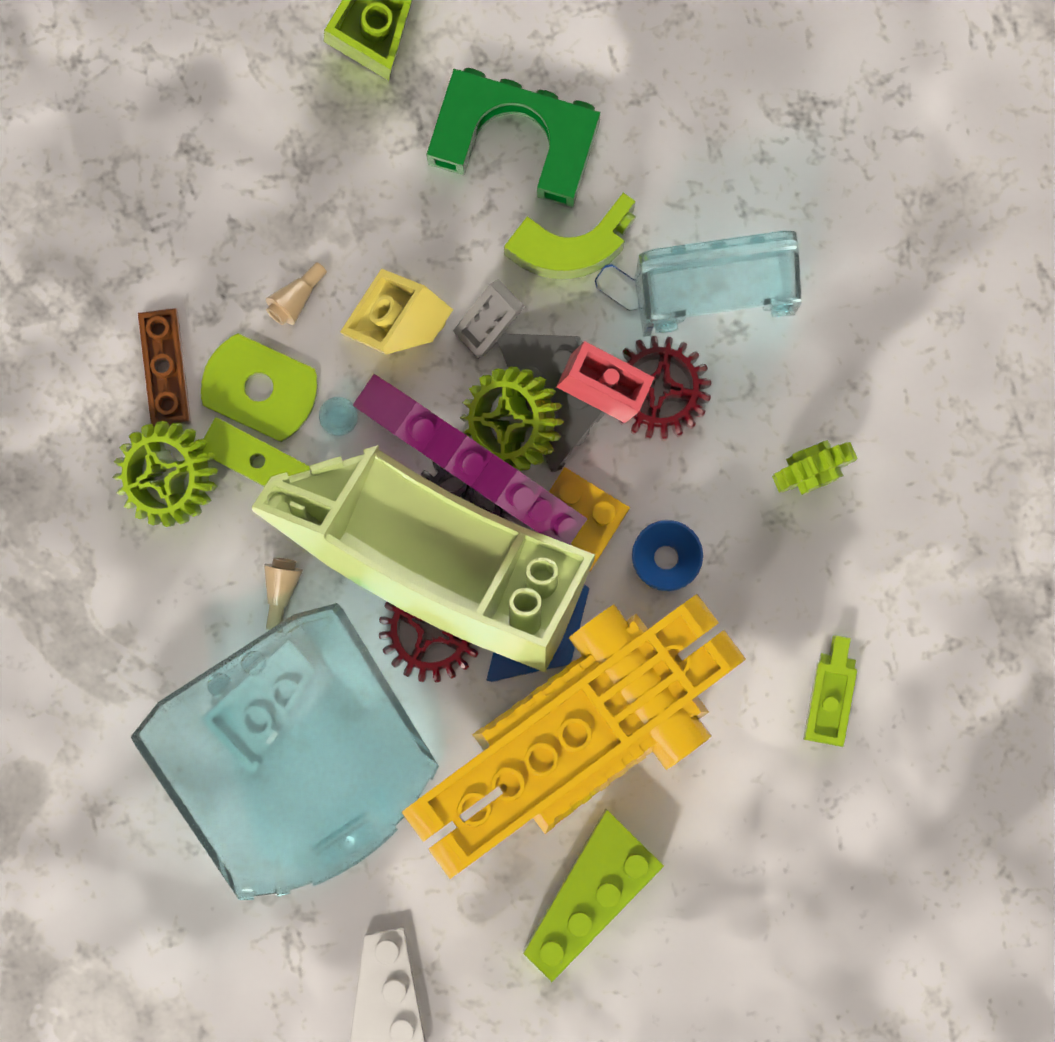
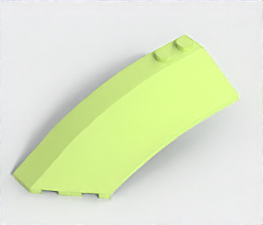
M379 445L364 449L363 455L342 460L340 456L310 465V470L288 476L287 472L272 476L253 504V512L324 564L364 589L443 631L542 672H546L562 641L595 559V554L517 525L450 493L380 451Z

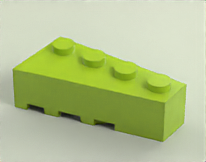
M606 808L523 949V954L551 982L562 973L664 867Z

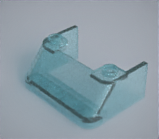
M778 231L645 251L638 257L634 279L643 337L651 336L653 328H655V333L678 330V324L684 322L687 317L762 307L764 311H771L772 317L794 316L802 304L799 245L795 231Z

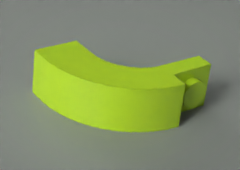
M623 192L593 230L577 237L554 235L527 216L505 244L504 255L523 269L546 278L574 279L592 274L611 263L623 251L625 240L616 234L619 232L624 235L636 219V216L632 214L636 201Z

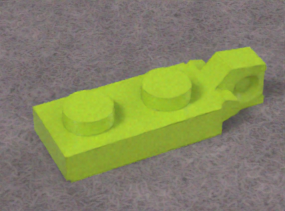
M838 635L832 636L829 654L820 653L819 662L816 664L803 740L840 747L844 746L857 669H855L856 660L848 658L851 638Z

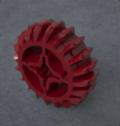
M651 336L650 348L646 349L644 342L639 339L635 342L638 354H635L627 347L622 351L627 363L635 368L646 361L659 359L657 370L651 374L654 377L653 385H655L656 380H659L661 371L664 372L662 379L664 382L663 388L669 390V393L667 394L663 391L657 406H655V390L650 387L646 396L648 414L646 415L639 411L631 418L635 422L630 432L636 435L640 426H644L647 428L645 433V439L651 440L654 429H659L662 441L667 440L668 428L670 427L677 437L682 436L681 422L688 428L693 429L696 422L690 414L703 417L706 412L697 402L709 403L711 395L700 391L711 386V379L698 378L707 372V365L701 364L694 367L693 364L699 358V353L695 351L688 357L683 355L687 348V343L685 342L679 345L678 350L672 349V337L666 338L664 347H658L657 336ZM670 362L677 365L685 373L690 389L684 388L683 384L671 378ZM679 399L689 401L675 415L659 418L661 406L665 402H679ZM619 420V423H620L621 425L626 424V423H624V422H622V421Z
M389 602L385 603L384 607L394 614L392 618L380 617L379 622L390 626V631L380 632L379 639H392L393 644L385 646L382 650L385 655L397 651L399 655L391 662L394 668L400 666L404 661L408 663L403 672L404 676L410 677L414 669L418 668L420 669L418 674L419 682H425L427 671H433L434 682L439 683L442 678L440 670L446 669L448 676L453 679L456 677V672L452 665L458 662L462 669L467 670L469 668L468 663L462 658L465 653L474 658L478 657L479 652L469 647L470 642L461 640L441 629L439 630L443 635L450 638L449 640L441 636L437 639L433 637V640H426L422 647L426 632L414 620L423 624L425 621ZM401 620L414 627L418 632V639L411 655L406 652L400 639ZM435 644H444L456 650L451 656L441 661H421L425 653L427 654L428 650Z

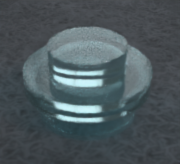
M333 397L324 402L319 411V421L323 429L335 436H342L351 432L358 420L357 409L352 406L353 403L344 397Z

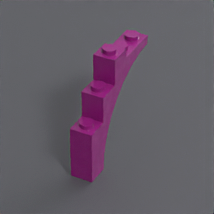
M373 374L352 405L540 534L570 545L587 520L585 516L376 374Z

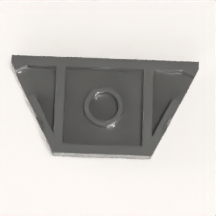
M503 334L497 342L507 366L518 367L520 372L524 369H529L534 372V378L543 377L546 379L544 389L553 388L556 391L550 399L551 403H560L562 405L558 411H554L555 418H561L564 421L562 425L554 426V431L558 432L561 438L558 441H549L554 451L551 454L544 455L551 472H557L566 464L564 461L575 447L580 446L586 439L593 424L599 422L605 412L556 387L571 354L583 342L579 336ZM526 399V406L528 410L533 413L532 408L528 400Z

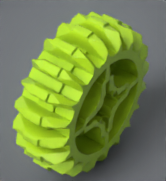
M508 367L506 371L503 368H498L492 371V376H481L479 378L480 385H473L469 388L474 399H465L462 402L469 408V414H463L460 417L462 421H468L469 428L465 429L462 433L472 436V439L519 471L529 470L531 464L540 465L544 462L542 454L548 455L554 451L549 441H558L561 438L558 432L554 431V426L562 425L564 421L561 418H555L554 411H558L562 405L560 403H551L550 400L556 391L553 388L544 389L546 379L543 377L534 378V372L529 369H524L520 372L518 367ZM502 393V397H499L497 408L491 412L494 401ZM526 399L528 400L533 413L528 410L526 406ZM513 415L514 419H522L523 422L510 424V420H501V417ZM491 427H492V428L495 430V432L497 433V439L495 438V436H494V434H493V432H492ZM530 427H533L530 438L528 439L526 444L523 447H521V442H524L526 431Z
M160 421L155 424V427L152 424H146L141 427V433L132 432L129 435L131 444L125 443L119 447L125 457L116 458L114 463L122 467V472L116 473L112 478L117 481L122 480L123 487L119 488L116 494L128 496L123 507L127 509L137 507L135 518L145 519L148 517V524L153 526L159 525L161 522L164 527L174 526L176 522L185 524L189 522L190 516L195 517L202 513L200 505H208L212 501L205 491H213L218 487L214 482L209 481V476L216 475L219 470L214 467L209 468L208 461H211L215 455L212 452L203 453L202 450L206 447L208 441H205V439L194 441L196 436L194 429L183 431V424L178 422L172 423L169 426L166 421ZM164 443L175 447L185 460H176L171 451L166 450ZM146 458L147 467L143 474V464ZM177 468L168 473L169 475L164 477V479L155 480V478L162 476L167 469ZM187 474H189V483L187 490H185L184 480ZM152 487L157 490L160 498H165L167 505L157 501L147 488Z

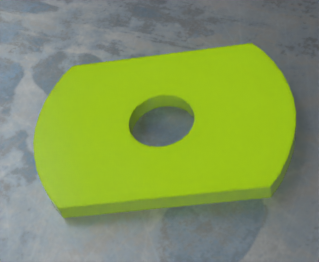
M237 333L216 349L205 366L201 381L202 405L272 439L283 442L295 434L309 418L317 396V374L314 368ZM257 374L266 375L273 382L272 394L264 401H254L246 394L245 387L247 381Z

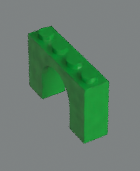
M464 68L463 71L453 69L426 153L428 165L465 175L475 140L482 127L498 116L506 114L522 115L536 122L543 129L549 142L548 154L537 186V197L573 208L599 127L601 112L596 111L593 105L584 101L575 100L572 104L559 100L556 94L547 90L540 89L535 93L522 89L521 84L510 79H500V82L485 78L486 75L483 72L473 68Z

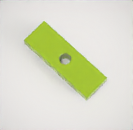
M217 417L214 418L203 438L205 441H208L206 447L202 450L203 453L212 452L215 455L212 460L265 487L272 476L287 472L288 476L310 470V466ZM258 456H263L265 458L264 465L261 468H254L253 460Z

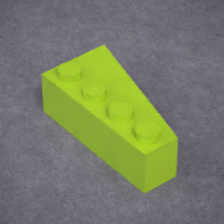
M342 0L324 29L323 42L389 81L413 0Z

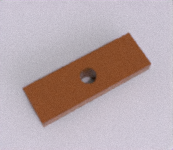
M172 308L138 313L150 422L154 427L160 421H166L169 426L177 422L181 424L191 423L178 310ZM162 362H169L170 366L166 372H158V367Z

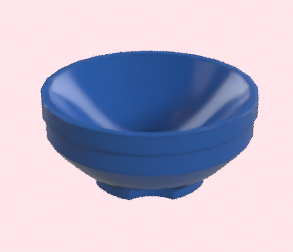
M672 520L657 521L648 525L637 536L632 548V563L638 577L649 587L658 591H676L686 587L699 574L703 563V549L698 536L685 524ZM670 547L675 550L678 560L673 568L662 569L657 566L654 556L659 548Z

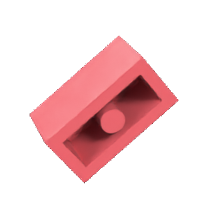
M584 341L571 354L556 387L626 423L640 411L654 377Z

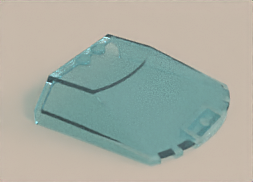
M338 603L297 613L287 618L159 701L131 735L136 748L238 900H254V896L276 894L277 897L290 894L289 890L310 883L313 886L321 884L358 864L377 850L398 830L396 825L404 818L401 812L419 799L429 779H434L439 765L353 624Z

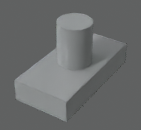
M497 279L486 288L453 332L479 359L489 352L525 306Z

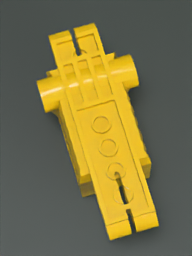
M698 594L691 597L649 629L637 614L626 621L615 604L598 614L569 637L582 656L568 664L565 669L549 678L546 683L530 692L528 696L518 701L506 712L473 733V737L484 751L401 812L422 842L451 821L456 825L457 828L428 848L449 879L479 859L532 818L543 833L546 834L579 806L589 801L592 796L605 789L615 779L620 778L635 764L647 758L646 756L653 752L667 770L712 737L700 720L709 711L698 695L740 665L746 658L727 632L723 630L684 660L681 659L678 655L679 652L719 624ZM497 787L501 789L503 794L464 821L461 817L463 812Z

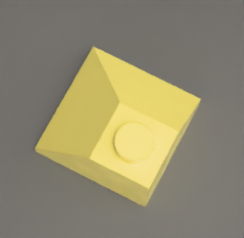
M381 269L340 333L384 354H391L433 342L437 334L444 328L446 320L453 309L425 285Z

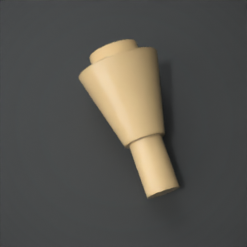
M316 262L301 278L296 279L268 296L266 302L269 307L266 311L270 317L280 325L285 323L294 325L312 293V288L326 275V269Z
M273 558L272 564H264L268 604H270L266 629L281 631L285 607H287L303 571L302 569L295 568L296 561Z

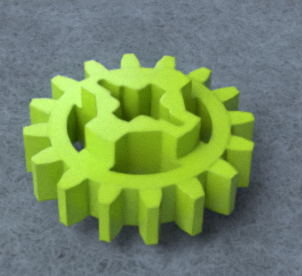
M825 440L792 454L793 456L786 459L789 466L774 473L772 478L779 493L798 487L801 495L843 477L841 468L855 462L858 458L851 442L838 444L831 448L829 441Z

